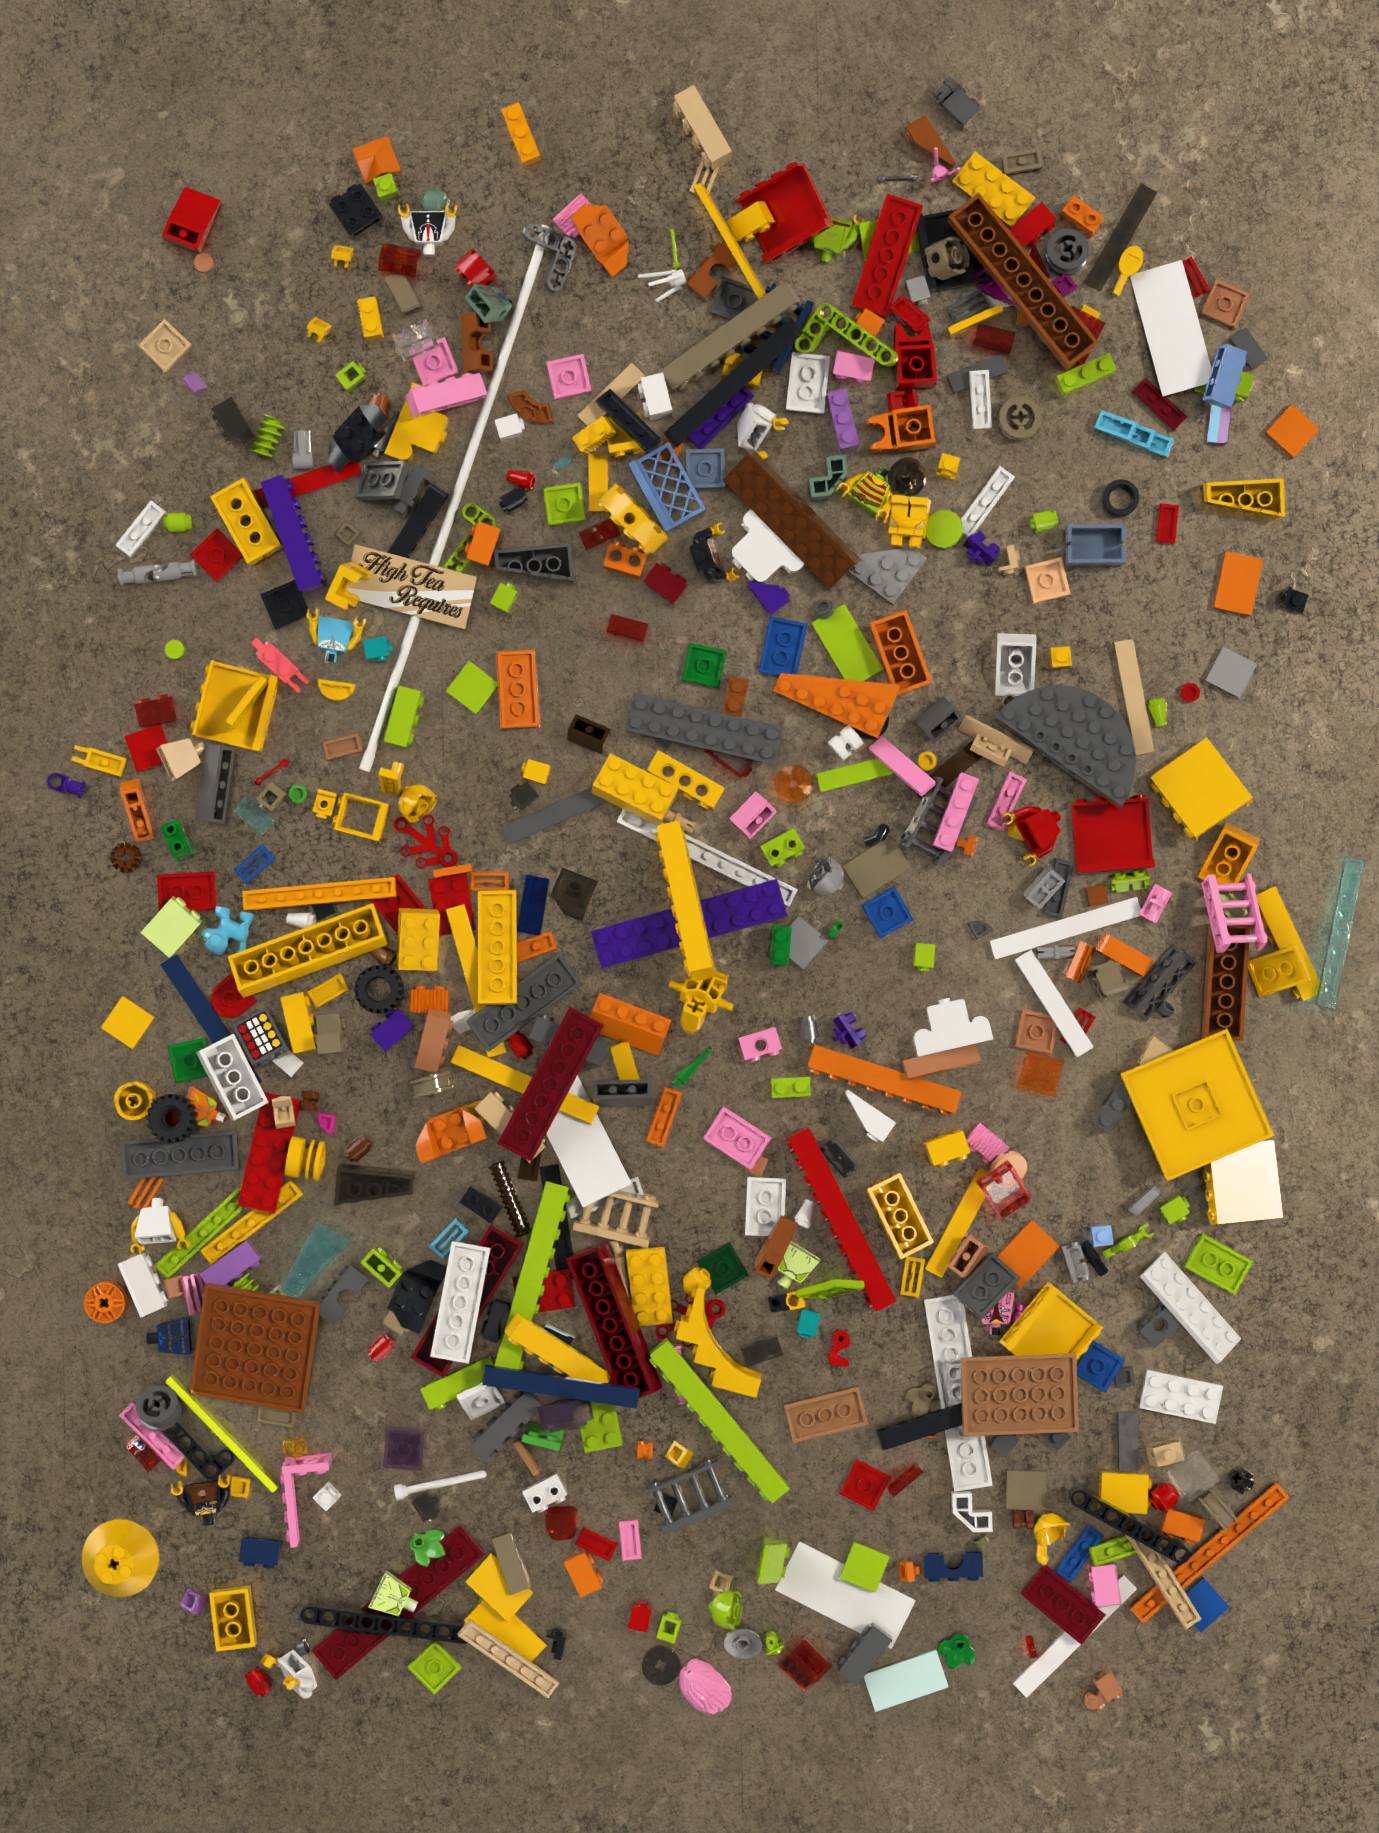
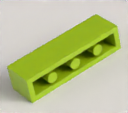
M492 1354L444 1376V1378L421 1387L420 1390L429 1410L433 1408L435 1411L446 1407L445 1403L450 1400L453 1403L459 1401L457 1398L458 1394L481 1384L484 1378L485 1365L494 1366L495 1361Z

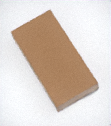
M359 732L322 742L326 761L364 752Z
M521 1438L515 1440L513 1445L532 1475L535 1476L540 1473L539 1466Z

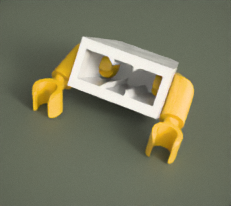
M153 1198L152 1206L142 1208L140 1215L132 1223L131 1237L132 1242H134L130 1248L132 1253H136V1246L139 1248V1254L145 1251L143 1244L175 1242L176 1238L179 1239L177 1243L179 1250H182L181 1242H185L187 1248L190 1247V1241L184 1238L185 1231L182 1222L168 1206H163V1199Z

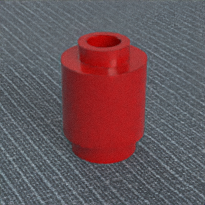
M517 1031L506 1039L509 1043L508 1046L518 1059L522 1057L525 1060L533 1054L531 1050L534 1047L523 1033L521 1034Z
M381 1334L368 1347L369 1350L366 1353L376 1363L379 1360L382 1361L395 1348L393 1345L395 1341L388 1334L386 1336Z
M257 1667L244 1676L246 1678L245 1682L256 1697L258 1695L263 1697L271 1691L269 1688L272 1686L271 1682L263 1671Z

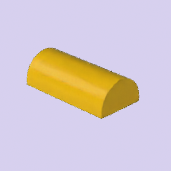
M901 1173L890 1176L865 1189L899 1260L934 1243Z

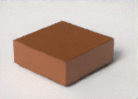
M1105 884L1085 888L1089 907L1109 903Z

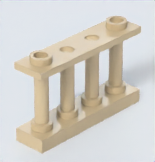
M618 1190L606 1196L601 1222L594 1223L589 1219L593 1205L591 1203L584 1207L582 1217L575 1219L573 1230L648 1248L651 1237L646 1233L652 1206L658 1208L659 1199H656V1196L651 1194L642 1196ZM614 1197L625 1200L620 1225L617 1228L610 1227V1224H608ZM633 1202L644 1204L639 1229L636 1233L628 1231L627 1228Z

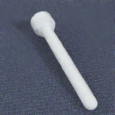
M482 1470L407 1487L406 1485L397 1484L394 1485L396 1500L405 1499L411 1493L482 1479L486 1477L487 1473Z

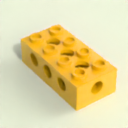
M245 478L210 496L247 564L252 566L284 548L249 482ZM237 501L242 502V505L239 509L234 508V505ZM250 517L251 523L248 526H244V520ZM256 534H260L259 542L253 543V537Z

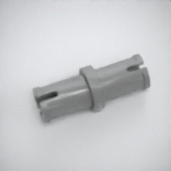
M1054 945V947H1037V959L1059 960V958H1074L1076 946L1059 947Z

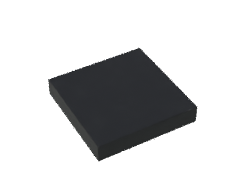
M295 580L260 594L275 630L307 617L308 607L302 593L298 590Z

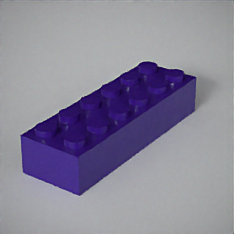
M284 475L262 481L261 485L299 592L305 595L325 588L324 582H327L324 571L319 569L318 564L321 563L319 556L311 547L314 545L312 536L305 530L308 527L306 519L299 513L301 509L300 502L292 494L295 491L292 481Z

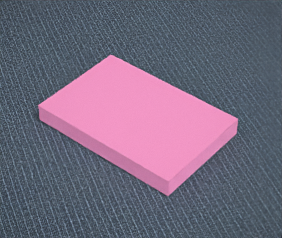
M723 1106L703 1139L752 1170L772 1137Z

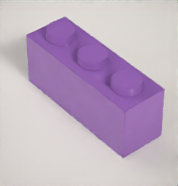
M846 388L828 392L826 399L839 452L858 448L859 441Z
M248 1239L199 1275L205 1283L228 1286L227 1283L231 1280L236 1282L245 1276L242 1272L248 1268L252 1271L259 1266L260 1263L258 1261L262 1257Z

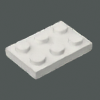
M792 352L786 402L787 411L824 414L830 356Z
M747 1177L745 1235L769 1236L781 1215L785 1217L786 1178Z

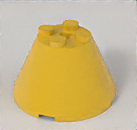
M127 1519L110 1520L99 1525L88 1536L82 1550V1567L86 1578L98 1591L112 1597H128L142 1591L150 1584L159 1566V1549L152 1534L144 1526L142 1527Z

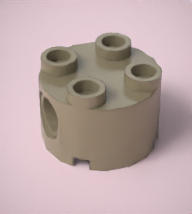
M954 236L931 244L925 249L930 276L946 280L966 272L965 268L969 267L970 263L969 254L966 246L959 243L961 241L959 238Z
M1109 959L1103 964L1093 965L1088 968V972H1091V975L1088 976L1091 988L1096 997H1101L1098 1000L1100 1003L1108 1002L1117 996H1124L1125 991L1129 989L1127 981L1122 978L1120 973L1122 968L1118 961L1114 962Z

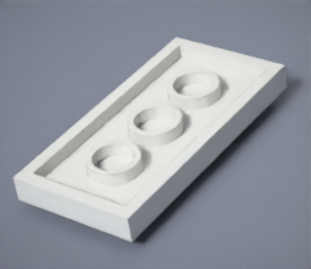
M1146 1370L1139 1408L1216 1424L1223 1385Z

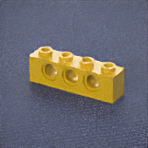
M659 750L647 768V772L678 787L683 792L682 796L691 801L695 798L700 801L698 805L707 810L715 808L725 790L723 786ZM665 767H671L674 770L671 777L663 775L662 771ZM683 776L689 777L691 781L686 787L681 786L679 783L680 778ZM705 786L707 788L706 795L699 796L696 793L697 787Z

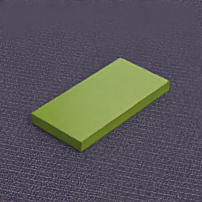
M845 604L834 609L831 617L827 619L819 618L811 623L843 679L866 681L883 671L882 666Z

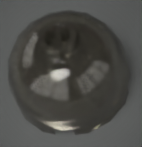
M905 457L896 461L888 472L890 487L894 492L901 493L902 496L911 497L917 495L925 487L927 481V471L924 465L912 457Z

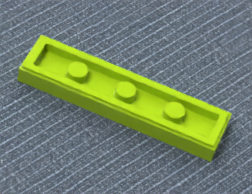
M875 758L817 773L816 777L820 793L895 773Z

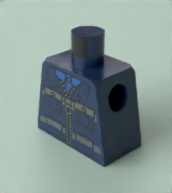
M190 1316L157 1324V1332L146 1334L147 1344H158V1351L162 1353L190 1355L192 1353Z

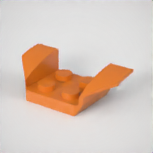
M584 204L570 216L576 224L574 226L585 244L594 257L604 265L611 277L626 266L629 240L627 239V234L606 204Z
M464 1105L429 1119L415 1147L422 1164L484 1140L487 1137L481 1120L469 1113Z

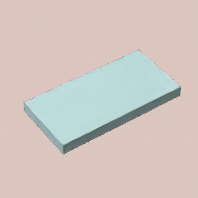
M936 1649L869 1671L864 1676L875 1712L949 1687Z

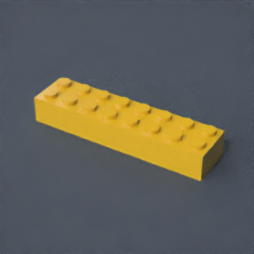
M679 820L657 825L658 832L655 833V838L660 848V860L665 868L663 869V874L668 886L670 885V887H667V891L672 904L674 903V905H671V909L676 922H678L675 924L680 940H682L679 942L680 949L684 958L687 959L683 960L685 971L688 977L692 976L694 982L715 977L717 974L684 830Z
M372 903L228 956V960L238 991L245 998L389 944L378 911Z

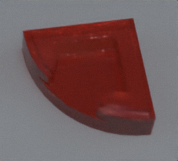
M1025 1636L1028 1656L1030 1659L1036 1658L1037 1651L1033 1636Z

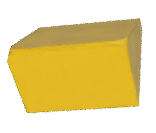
M674 1440L664 1457L676 1466L684 1469L694 1452Z

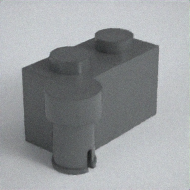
M948 76L943 81V85L933 95L935 98L938 97L936 100L938 106L963 130L979 114L980 105L974 98L970 99L965 94L966 90Z

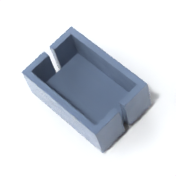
M1067 524L1065 527V545H1068L1065 548L1066 566L1124 565L1126 563V545L1119 547V544H1124L1126 541V525Z

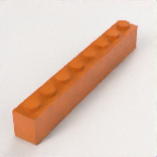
M813 1045L807 1067L811 1068L810 1072L821 1075V1072L829 1073L828 1078L838 1081L840 1077L848 1079L847 1084L858 1086V1083L866 1085V1090L873 1092L879 1089L884 1091L883 1095L891 1098L898 1095L903 1097L902 1101L913 1104V1101L921 1103L920 1107L929 1110L932 1107L939 1108V1113L950 1116V1112H956L962 1091L921 1078L907 1080L905 1073L817 1045Z

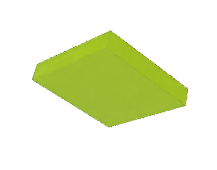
M581 482L543 488L548 527L586 521Z
M468 661L446 692L477 715L498 688V684L485 672Z
M853 1542L839 1578L876 1593L890 1556Z
M434 1640L407 1668L435 1695L462 1666L438 1641Z

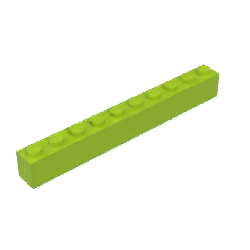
M545 1181L504 1331L517 1312L531 1321L533 1315L537 1316L540 1306L537 1304L539 1296L542 1297L545 1288L542 1282L544 1278L548 1277L550 1267L547 1266L548 1261L553 1259L555 1253L553 1243L554 1240L558 1241L561 1231L558 1229L560 1221L563 1222L566 1214L563 1207L565 1203L569 1202L571 1192L568 1191L569 1187ZM503 1331L494 1366L522 1370L524 1361L521 1360L523 1353H526L523 1350L524 1346L521 1344L516 1346L508 1340L509 1336Z
M665 1338L649 1352L651 1357L649 1361L655 1368L660 1367L663 1371L661 1375L667 1383L671 1381L674 1384L675 1388L673 1390L680 1398L683 1396L688 1401L686 1406L690 1411L698 1413L700 1423L712 1430L710 1435L716 1442L721 1441L724 1445L722 1449L728 1457L732 1455L736 1459L734 1464L741 1472L745 1470L749 1475L746 1478L753 1487L755 1485L759 1487L761 1497L765 1501L769 1499L771 1503H774L790 1489L789 1485L672 1343Z

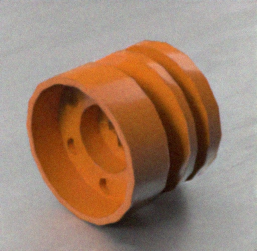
M108 1280L100 1282L91 1287L86 1293L84 1300L85 1311L96 1322H113L127 1311L130 1302L129 1294L126 1288L117 1281ZM107 1298L109 1300L108 1305L103 1306V1300Z

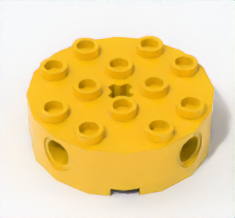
M615 483L606 494L599 498L600 502L598 504L601 508L612 514L610 518L613 522L621 527L623 526L625 528L623 532L630 539L638 541L640 543L639 547L646 554H654L669 539V536L661 529L659 524L618 483Z

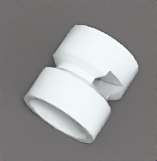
M847 725L840 731V736L835 735L828 741V744L839 758L844 761L852 754L851 750H857L864 742L852 727Z

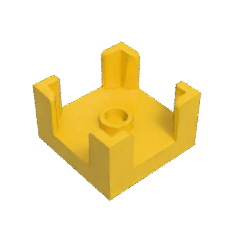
M354 562L340 564L325 599L343 609H347L348 605L356 607L360 598L347 591L351 581L357 583L360 578L369 580L372 572Z

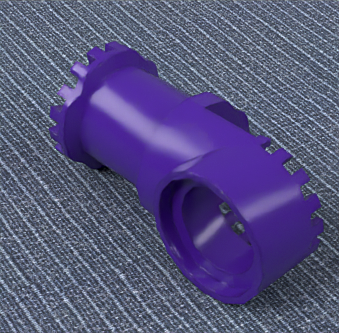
M52 773L47 778V785L52 790L62 793L68 792L77 795L78 798L82 797L86 782L83 781L81 783L71 780L70 777L59 773ZM55 776L61 778V785L58 787L51 785V779Z

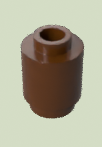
M362 1134L344 1148L346 1151L344 1155L349 1161L353 1162L355 1160L358 1162L370 1151L373 1145Z

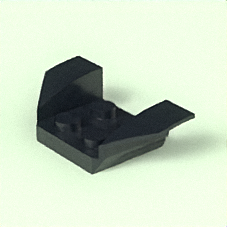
M359 405L334 432V435L331 436L328 460L338 473L349 462L356 463L361 461L386 434L382 426L388 418L379 406Z
M429 1260L403 1272L387 1307L388 1310L394 1313L401 1327L420 1334L438 1287L445 1276L447 1266Z

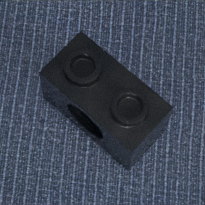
M472 1185L460 1200L461 1204L491 1224L503 1208L499 1203Z

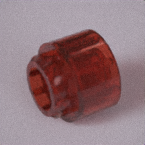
M554 1506L544 1511L545 1531L549 1533L551 1539L563 1541L572 1539L575 1536V1532L578 1530L577 1508L572 1506Z

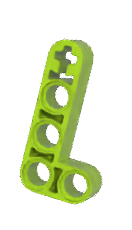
M468 503L463 507V517L471 525H477L478 521L490 520L492 526L496 527L494 518L477 505ZM468 509H475L477 511L476 515L472 518L467 517L466 512ZM471 530L449 558L444 568H454L456 566L454 560L456 559L463 565L461 567L458 564L456 571L464 573L472 562L459 558L460 552L465 551L467 543L471 544Z

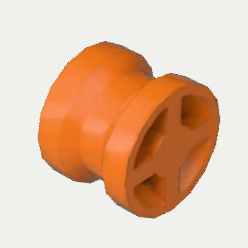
M638 1440L637 1460L647 1458L648 1461H652L653 1441L643 1443V1441Z

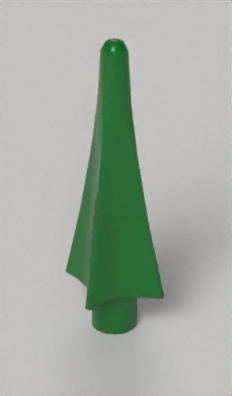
M709 1047L695 1061L675 1075L677 1078L672 1084L676 1088L682 1083L685 1085L713 1049Z

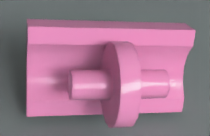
M1154 884L1139 915L1157 923L1172 892Z

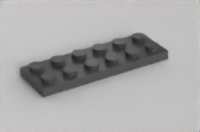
M558 952L517 982V1004L486 1005L465 1021L489 1052L582 983Z
M236 1131L193 1134L189 1138H185L184 1141L177 1143H167L156 1138L120 1141L123 1180L239 1169Z

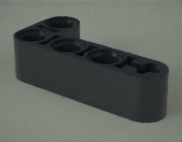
M180 1419L176 1422L175 1430H163L165 1435L208 1480L216 1479L236 1459V1455L228 1447L223 1448L213 1456ZM179 1432H184L178 1438L175 1437ZM182 1437H188L190 1439V1446H184L182 1444ZM196 1451L203 1453V1460L199 1461L195 1458L194 1454ZM228 1452L231 1455V1461H224L222 1453ZM209 1465L216 1467L217 1473L215 1475L209 1474L207 1470Z

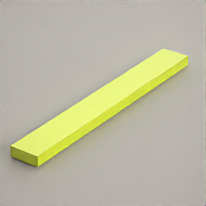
M171 1375L165 1383L174 1390L271 1492H274L280 1486L212 1414L190 1394L174 1375Z

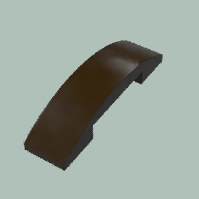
M971 741L929 776L931 778L933 776L941 777L943 779L941 786L946 787L958 777L959 773L965 772L983 756L970 750L973 743ZM914 791V793L919 797V799L922 800L923 796L921 797L916 791Z

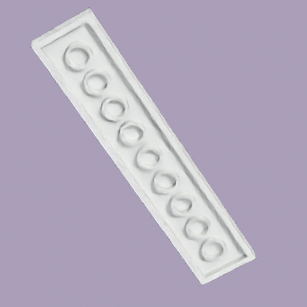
M953 1295L924 1299L941 1409L962 1402L960 1357H972L965 1308ZM962 1425L945 1430L954 1492L993 1486L985 1436H963Z

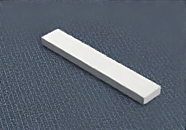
M1032 950L1015 959L1014 961L1076 1058L1092 1049L1093 1045Z

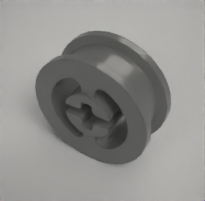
M1061 229L1055 232L1050 237L1046 247L1045 258L1047 264L1053 271L1063 275H1071L1080 271L1085 265L1089 254L1088 241L1082 233L1074 229ZM1065 241L1064 245L1061 243L1058 252H1055L1054 247L1058 243ZM1076 251H1079L1080 257L1076 261L1070 262V258L1073 260Z
M155 1385L143 1391L138 1397L136 1412L147 1429L163 1431L176 1424L181 1416L182 1406L173 1389L164 1385ZM165 1400L171 1401V1404H170L169 1408H168V1406H167ZM148 1409H150L154 1417L147 1415Z

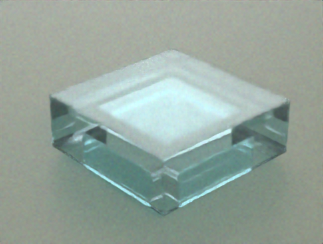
M567 452L553 464L554 469L557 472L562 471L572 462V457Z

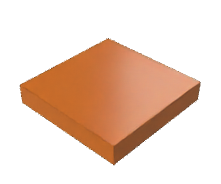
M1291 404L1265 433L1294 458L1320 429Z

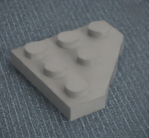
M910 547L859 554L858 557L861 561L849 573L893 605L927 558L916 549Z

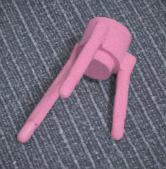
M934 147L935 168L930 179L932 184L944 182L947 177L950 178L961 169L957 167L948 172L945 166L939 165L938 148Z

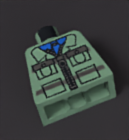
M474 284L465 297L485 323L502 321L513 305L511 299H507L498 288Z

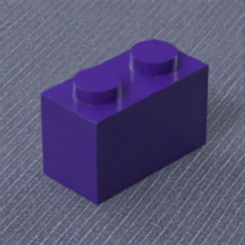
M392 1009L385 1015L387 1019L382 1024L378 1022L371 1028L373 1032L370 1036L385 1052L415 1026L400 1009L396 1011Z

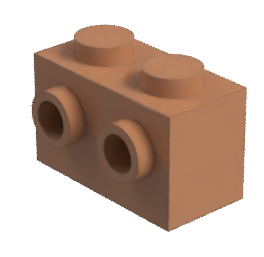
M968 1235L962 1241L959 1251L951 1258L948 1268L961 1277L967 1278L978 1267L990 1247L975 1236Z

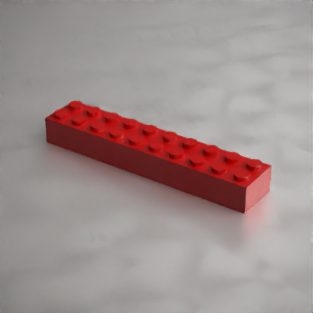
M806 1127L788 1136L789 1141L786 1144L791 1153H796L798 1158L795 1159V1162L800 1171L804 1169L806 1176L803 1178L809 1188L813 1187L815 1193L812 1196L817 1205H822L824 1210L821 1213L826 1223L830 1221L832 1225L830 1231L835 1240L839 1239L841 1245L838 1247L843 1257L847 1256L850 1260L847 1265L853 1275L857 1274L858 1281H864L865 1288L860 1289V1291L866 1292L867 1297L864 1299L870 1310L874 1308L878 1312L897 1302L810 1128Z

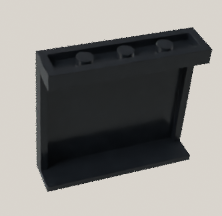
M956 210L924 216L923 213L920 214L917 231L925 279L930 293L993 280L985 272L977 279L970 280L979 271H982L984 267L967 246L970 263L969 267L965 268V273L946 280L930 276L925 249L931 244L954 236L961 240L947 222L948 216ZM962 240L959 241L961 245H965Z

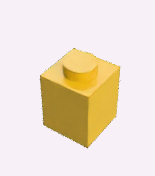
M1070 646L1049 649L1050 669L1070 668L1072 666Z
M528 759L527 763L524 762L522 765L521 773L523 774V779L546 785L551 766Z

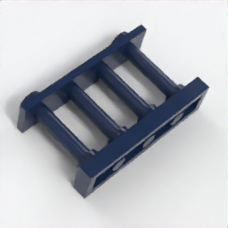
M773 283L771 288L767 286L765 292L767 294L776 288V284ZM807 300L805 305L798 304V308L795 310L799 315L795 323L801 329H803L814 307V303ZM782 317L778 324L783 325L788 320ZM766 330L759 336L768 339L773 333ZM795 341L771 362V365L774 366V373L780 375L795 345ZM748 343L744 347L740 345L737 348L739 353L743 355L745 350L752 353L758 347Z

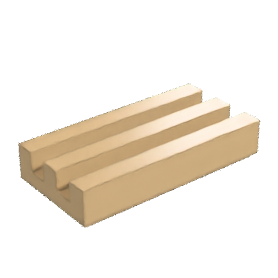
M702 160L689 190V193L697 196L699 195L694 185L698 183L704 168ZM720 166L714 169L707 187L709 194ZM710 167L706 168L701 183L704 185L711 170Z

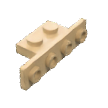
M965 715L958 728L959 731L975 738L970 748L971 751L1003 767L1009 756L1027 764L1034 751L1033 748L968 715Z

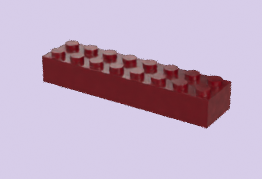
M494 1224L489 1226L478 1246L491 1249L477 1322L525 1244ZM438 1311L410 1358L444 1378L453 1361L430 1357Z
M608 1242L567 1257V1264L613 1384L640 1388L638 1398L661 1389L662 1384L655 1367L649 1361L651 1357Z

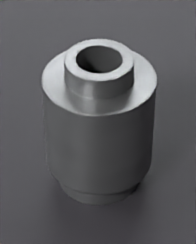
M814 1015L799 1018L800 1040L805 1041V1044L816 1043V1039L820 1037L817 1020H815Z

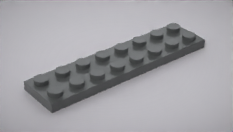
M638 693L633 694L625 731L772 765L776 764L784 730L782 726Z

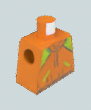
M191 1086L186 1098L190 1099V1103L196 1107L194 1110L198 1112V1116H196L198 1125L210 1127L213 1120L223 1124L227 1113L218 1110L220 1101L201 1089Z

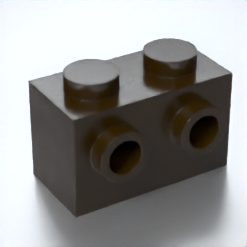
M575 714L568 728L567 740L603 754L610 739L611 729Z

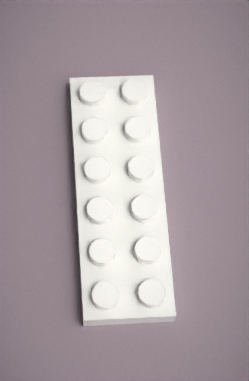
M452 1241L430 1357L469 1364L491 1248Z
M1166 1252L1161 1253L1140 1275V1278L1216 1364L1220 1363L1241 1340L1240 1336Z

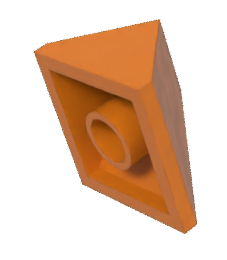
M388 136L352 149L366 185L373 183L374 178L389 173L394 175L401 172Z

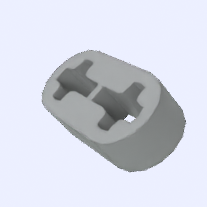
M1155 1185L1151 1186L1128 1208V1211L1134 1217L1137 1216L1161 1191Z

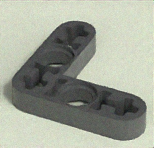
M538 224L526 225L522 233L527 241L555 252L545 279V287L551 292L561 290L576 250V243L573 239ZM534 228L535 233H542L540 237L537 235L530 237L531 233L528 230ZM547 234L552 235L554 238L552 245H548L545 242ZM568 242V246L571 247L570 250H566L564 256H559V253L564 254L565 247H563V244ZM559 259L565 263L563 270H559L556 267V262ZM557 274H562V276H557L556 278L558 286L552 287L553 284L550 281L554 280Z

